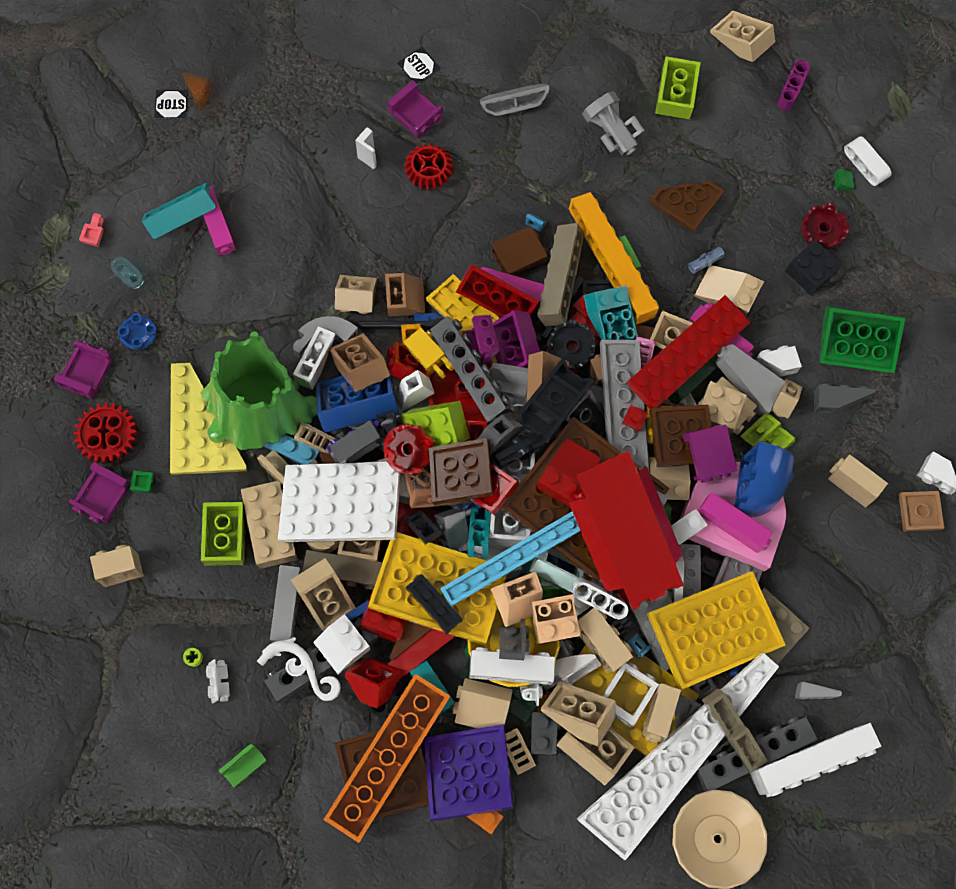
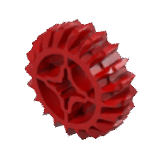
M431 142L428 146H425L423 143L422 148L416 146L415 151L411 150L410 155L406 157L405 173L408 175V180L413 181L414 186L419 184L420 190L424 186L427 191L430 189L429 187H433L436 190L437 185L442 188L443 182L447 183L448 178L452 176L453 160L450 158L449 152H445L444 147L439 149L438 144L432 147ZM439 161H440V162L442 163V165H443V169H442V170L439 169V166H438V162H439ZM416 163L419 164V172H417V170L415 169Z

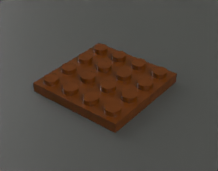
M379 731L335 743L344 784L349 780ZM421 746L415 752L374 820L429 805L427 772Z

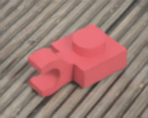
M94 213L91 224H84L79 238L81 243L99 247L104 233L102 228L104 218H101V214Z

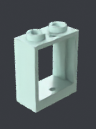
M553 548L534 558L530 572L536 571L538 576L572 593L573 582L578 578H586L583 575L584 572L577 566H575L574 573L571 574L547 562L546 559L549 553L575 566Z

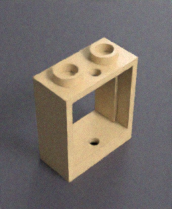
M662 683L658 685L653 694L641 734L646 736L645 740L658 743L667 739L681 692L680 689Z

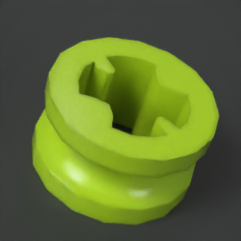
M189 648L184 652L183 660L185 664L195 667L201 664L203 654L196 648ZM195 652L194 654L198 655V659H194V662L191 663V660H188V656Z

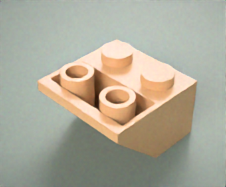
M536 571L491 588L505 627L520 622L521 619L532 617V602L542 600L543 595Z
M573 595L532 602L533 625L537 643L581 636Z

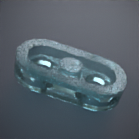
M118 257L112 261L111 270L127 287L137 289L143 284L144 279L141 272L126 258Z

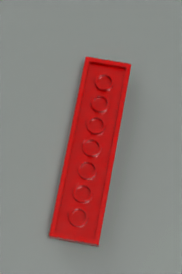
M724 295L630 378L626 384L649 409L657 408L720 351L722 347L742 331L750 321Z

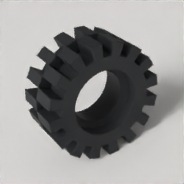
M617 604L613 607V611H621ZM606 614L607 619L618 630L621 637H624L634 629V626L627 617L615 619Z

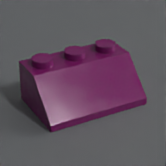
M513 310L493 322L499 352L495 357L498 364L528 368L529 355L540 352L530 313Z

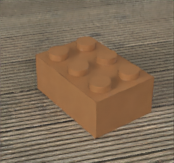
M364 333L329 348L336 368L355 392L364 390L367 386L381 382L390 376L384 357Z

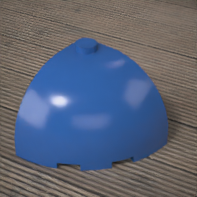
M758 442L740 459L734 507L749 517L761 516L773 509L786 492L789 482L793 480L794 456L781 447Z

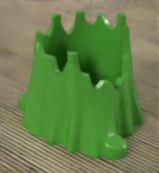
M252 332L250 334L251 338L246 341L229 340L224 351L215 353L210 381L201 391L202 398L207 402L206 411L215 415L207 431L209 439L214 443L230 440L240 450L262 448L267 442L278 443L282 435H295L302 422L310 424L312 423V418L317 415V397H304L297 391L299 383L292 380L288 375V369L279 363L275 354L268 349L264 338L258 336L257 332Z

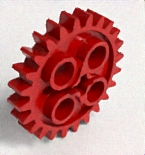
M105 402L103 408L97 404V409L95 410L90 406V413L88 414L83 411L84 419L78 417L81 423L74 425L78 429V431L73 432L78 437L74 439V442L79 444L76 448L82 451L81 454L84 457L87 456L89 461L94 459L97 464L101 459L105 465L108 459L112 463L115 462V457L122 460V453L128 456L129 454L126 450L127 448L133 449L130 443L137 442L133 436L138 435V432L134 430L137 425L132 423L134 418L129 416V411H124L122 406L117 408L115 403L109 407L107 402ZM100 421L98 427H92L95 422ZM120 421L118 426L112 427L113 422ZM119 439L116 445H111L113 440ZM99 440L98 445L92 446L93 441Z

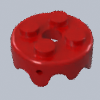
M409 423L398 425L385 438L383 449L385 459L393 470L401 474L422 472L423 468L430 462L429 448L434 445V440L424 433L421 426ZM404 444L409 448L408 454H405L403 451Z

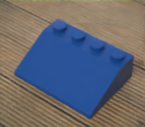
M391 375L383 381L376 382L357 392L352 389L343 376L316 383L317 415L324 432L336 431L346 426H354L361 422L375 420L377 418L376 415L391 410H394L396 413L399 412Z

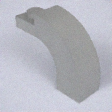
M326 316L316 318L299 329L301 339L299 338L294 343L293 352L301 360L318 326L335 333L334 340L339 343L358 336V327L339 317Z

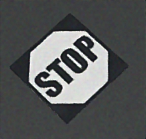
M423 47L397 62L406 75L416 84L441 69Z
M156 90L154 118H187L188 90Z

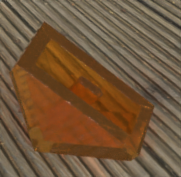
M186 72L182 73L185 84L199 111L203 110L212 90L209 79Z

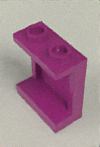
M413 80L387 102L388 112L416 138L425 135L430 127L439 123L443 117V108L441 106L436 107L418 91V84Z
M491 315L474 316L472 318L473 329L463 331V333H466L473 342L471 346L481 354L482 358L480 360L483 365H487L499 352Z
M74 341L75 350L62 375L57 373L54 381L59 387L93 400L113 359L109 352L103 348L96 349L88 342L82 341L80 343Z
M726 424L683 434L684 442H689L696 471V476H693L694 480H701V483L713 481L712 477L726 478L731 476V472L737 471Z
M93 462L89 468L92 473L74 500L70 499L69 503L73 506L72 510L80 515L86 513L91 521L97 524L100 522L107 524L131 484L125 478Z

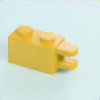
M419 328L404 341V344L430 375L436 372L443 379L445 373L439 367L445 364L451 371L454 367L447 359L440 345L434 342L435 338L429 331L425 332L422 328Z

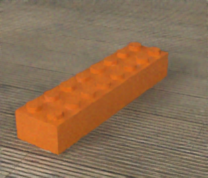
M415 674L323 820L359 843L447 703L450 695Z

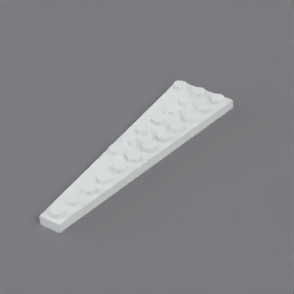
M764 653L758 655L720 689L726 694L739 717L779 668ZM706 706L700 707L671 733L667 739L661 742L577 818L580 823L624 860L629 857L725 736Z

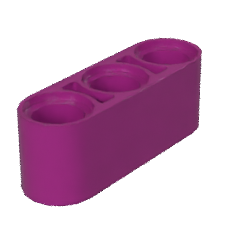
M798 60L794 64L777 104L781 110L788 111L793 107L810 70V65L807 61Z

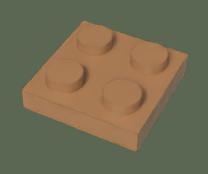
M939 491L901 492L898 494L903 532L944 529Z

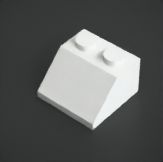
M345 614L328 626L314 641V644L338 675L371 650L370 646Z

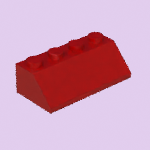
M474 264L468 267L456 290V293L500 317L507 315L513 310L529 312L531 314L539 302L534 297Z

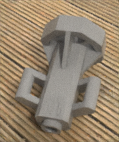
M614 91L608 92L589 105L582 115L588 123L593 122L604 129L606 134L600 138L610 153L618 150L621 156L624 154L628 156L636 150L635 147L638 143L635 138L645 130L635 116L625 123L619 116L618 102L620 99ZM630 124H632L636 130V132L633 135L627 128V126Z

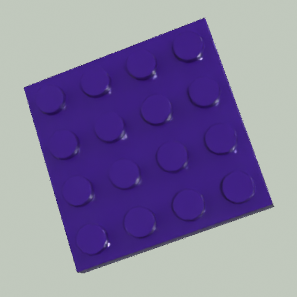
M503 724L424 738L431 821L514 808L506 732Z

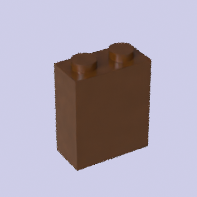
M531 226L491 243V253L503 273L518 277L547 262L548 251L545 246L541 245L537 231H533Z

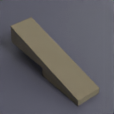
M716 689L702 699V702L749 772L752 773L767 762L766 757L749 729L744 726L723 691Z

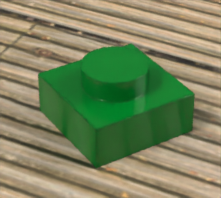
M133 471L130 490L151 493L154 474L151 472Z

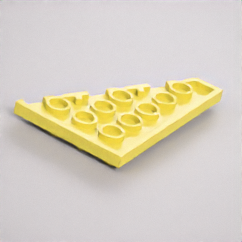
M171 364V475L247 471V466L232 441L226 440L214 443L209 439L207 431L215 415L206 411L207 402L201 396V391L204 388L191 364Z

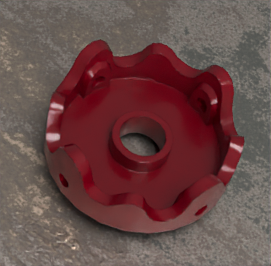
M834 203L813 206L804 216L801 223V232L806 242L810 245L816 240L826 250L840 245L850 229V226L847 224L846 215L839 213ZM819 226H826L828 228V231H821Z

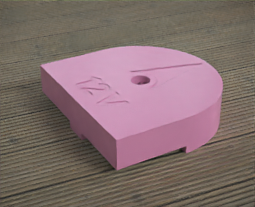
M735 462L737 471L731 472L729 477L719 478V476L712 477L713 481L701 483V480H697L690 489L689 500L685 502L680 519L694 509L698 511L705 498L711 492L734 506L740 462ZM782 497L779 503L769 512L761 516L751 517L773 532L770 536L772 541L766 550L762 549L756 553L705 518L703 519L707 526L689 539L711 548V551L718 554L727 555L759 570L766 571L771 567L785 525L786 507L784 498Z

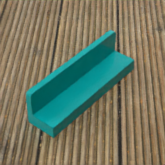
M206 182L144 214L141 222L152 238L156 239L215 209L216 204L209 195L211 188Z

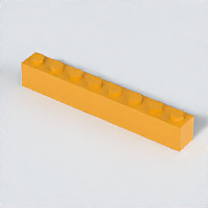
M591 192L572 198L569 211L576 223L581 227L586 241L614 288L627 286L635 325L654 319L659 309L658 303L651 296L649 287L641 279V274L634 267L632 258L627 255L623 243L619 241L614 228L607 221L606 214L601 211L597 199L593 197Z

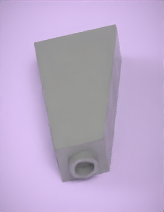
M731 344L722 347L717 354L718 358L715 364L734 387L743 394H746L757 405L754 411L758 415L770 413L785 381L735 345Z
M280 565L270 634V641L272 643L294 637L300 595L291 579L302 573L300 567Z

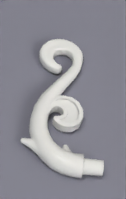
M295 637L269 644L257 660L259 664L264 666L269 658L281 656L279 652H291L301 660L299 666L296 665V658L287 661L285 669L291 676L298 677L307 671L315 694L323 701L334 700L340 694V682L331 676L320 680L321 684L329 683L331 691L328 694L320 691L313 663L306 651L294 643Z

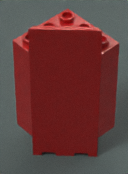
M625 451L578 473L576 476L582 491L574 494L575 497L569 502V505L606 592L618 590L620 597L625 600L626 604L631 605L632 610H635L645 600L653 601L666 595L665 590L678 589L684 586L675 564L683 554L647 466L640 468L637 465L635 466L630 452Z

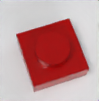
M630 405L621 424L639 432L648 413Z

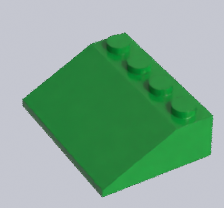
M826 306L822 326L820 363L895 373L905 318L897 315Z

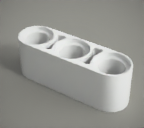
M858 137L844 146L847 157L871 185L877 186L891 176L889 166L863 137Z
M578 578L573 582L572 590L578 600L615 619H623L628 614V606L621 597L610 591L606 592L604 588L584 578ZM586 585L587 590L584 593H578L576 591L577 587ZM599 594L605 596V600L601 603L595 601V597ZM616 604L623 605V609L620 612L613 611V607Z

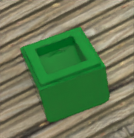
M837 169L834 173L836 190H854L852 172Z

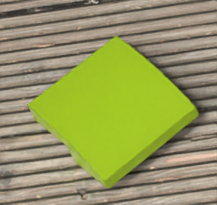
M769 413L764 414L740 436L750 449L758 442H763L787 450L795 442V437L781 427V423Z

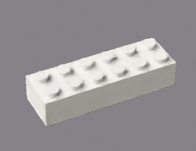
M868 723L762 766L752 773L750 772V775L759 795L775 796L783 792V787L789 789L801 785L802 779L804 782L816 779L821 776L819 772H822V774L839 769L838 764L844 766L858 761L857 756L860 759L877 753L875 749L881 747V744L871 723Z

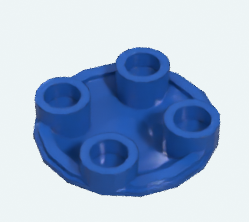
M138 313L123 321L118 329L120 341L124 346L135 350L144 349L151 345L157 333L152 320Z

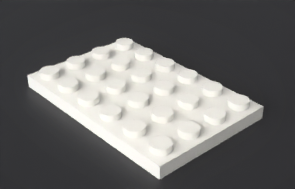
M387 462L286 465L278 540L280 542L396 540L401 473L393 470Z

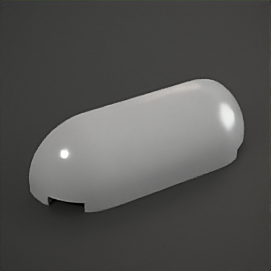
M536 84L488 95L479 101L487 113L495 116L504 115L541 105L547 93H549V85Z

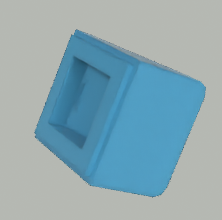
M529 213L526 216L525 224L542 232L547 221Z

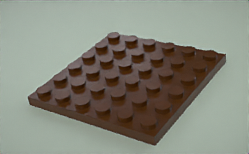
M575 417L571 419L501 507L502 510L532 533L540 531L572 512L571 508L536 488L538 481L566 438L600 457L599 463L622 453ZM650 474L656 490L665 495L670 488ZM581 531L553 547L554 550L596 582H599L601 578Z

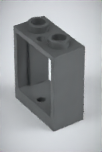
M369 420L330 445L332 449L330 454L335 462L341 464L354 463L382 445L381 442L385 437L379 427Z

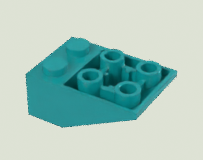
M627 286L584 295L587 314L600 340L637 339L638 335Z

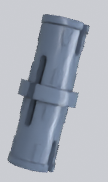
M717 247L713 251L704 253L700 258L690 262L688 268L691 273L695 274L705 267L708 268L715 261L725 257V253L721 247Z

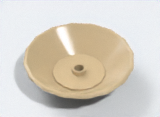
M710 790L695 795L681 807L673 824L672 845L679 864L692 879L708 888L730 889L745 884L760 870L767 854V831L761 815L748 800L731 791ZM715 835L720 837L719 843L714 841Z

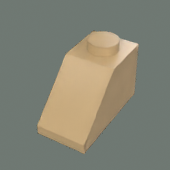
M785 379V383L771 411L779 417L788 419L799 400L802 386Z

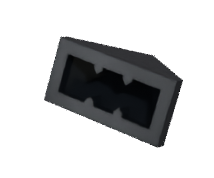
M422 510L405 519V523L425 545L442 535V532Z

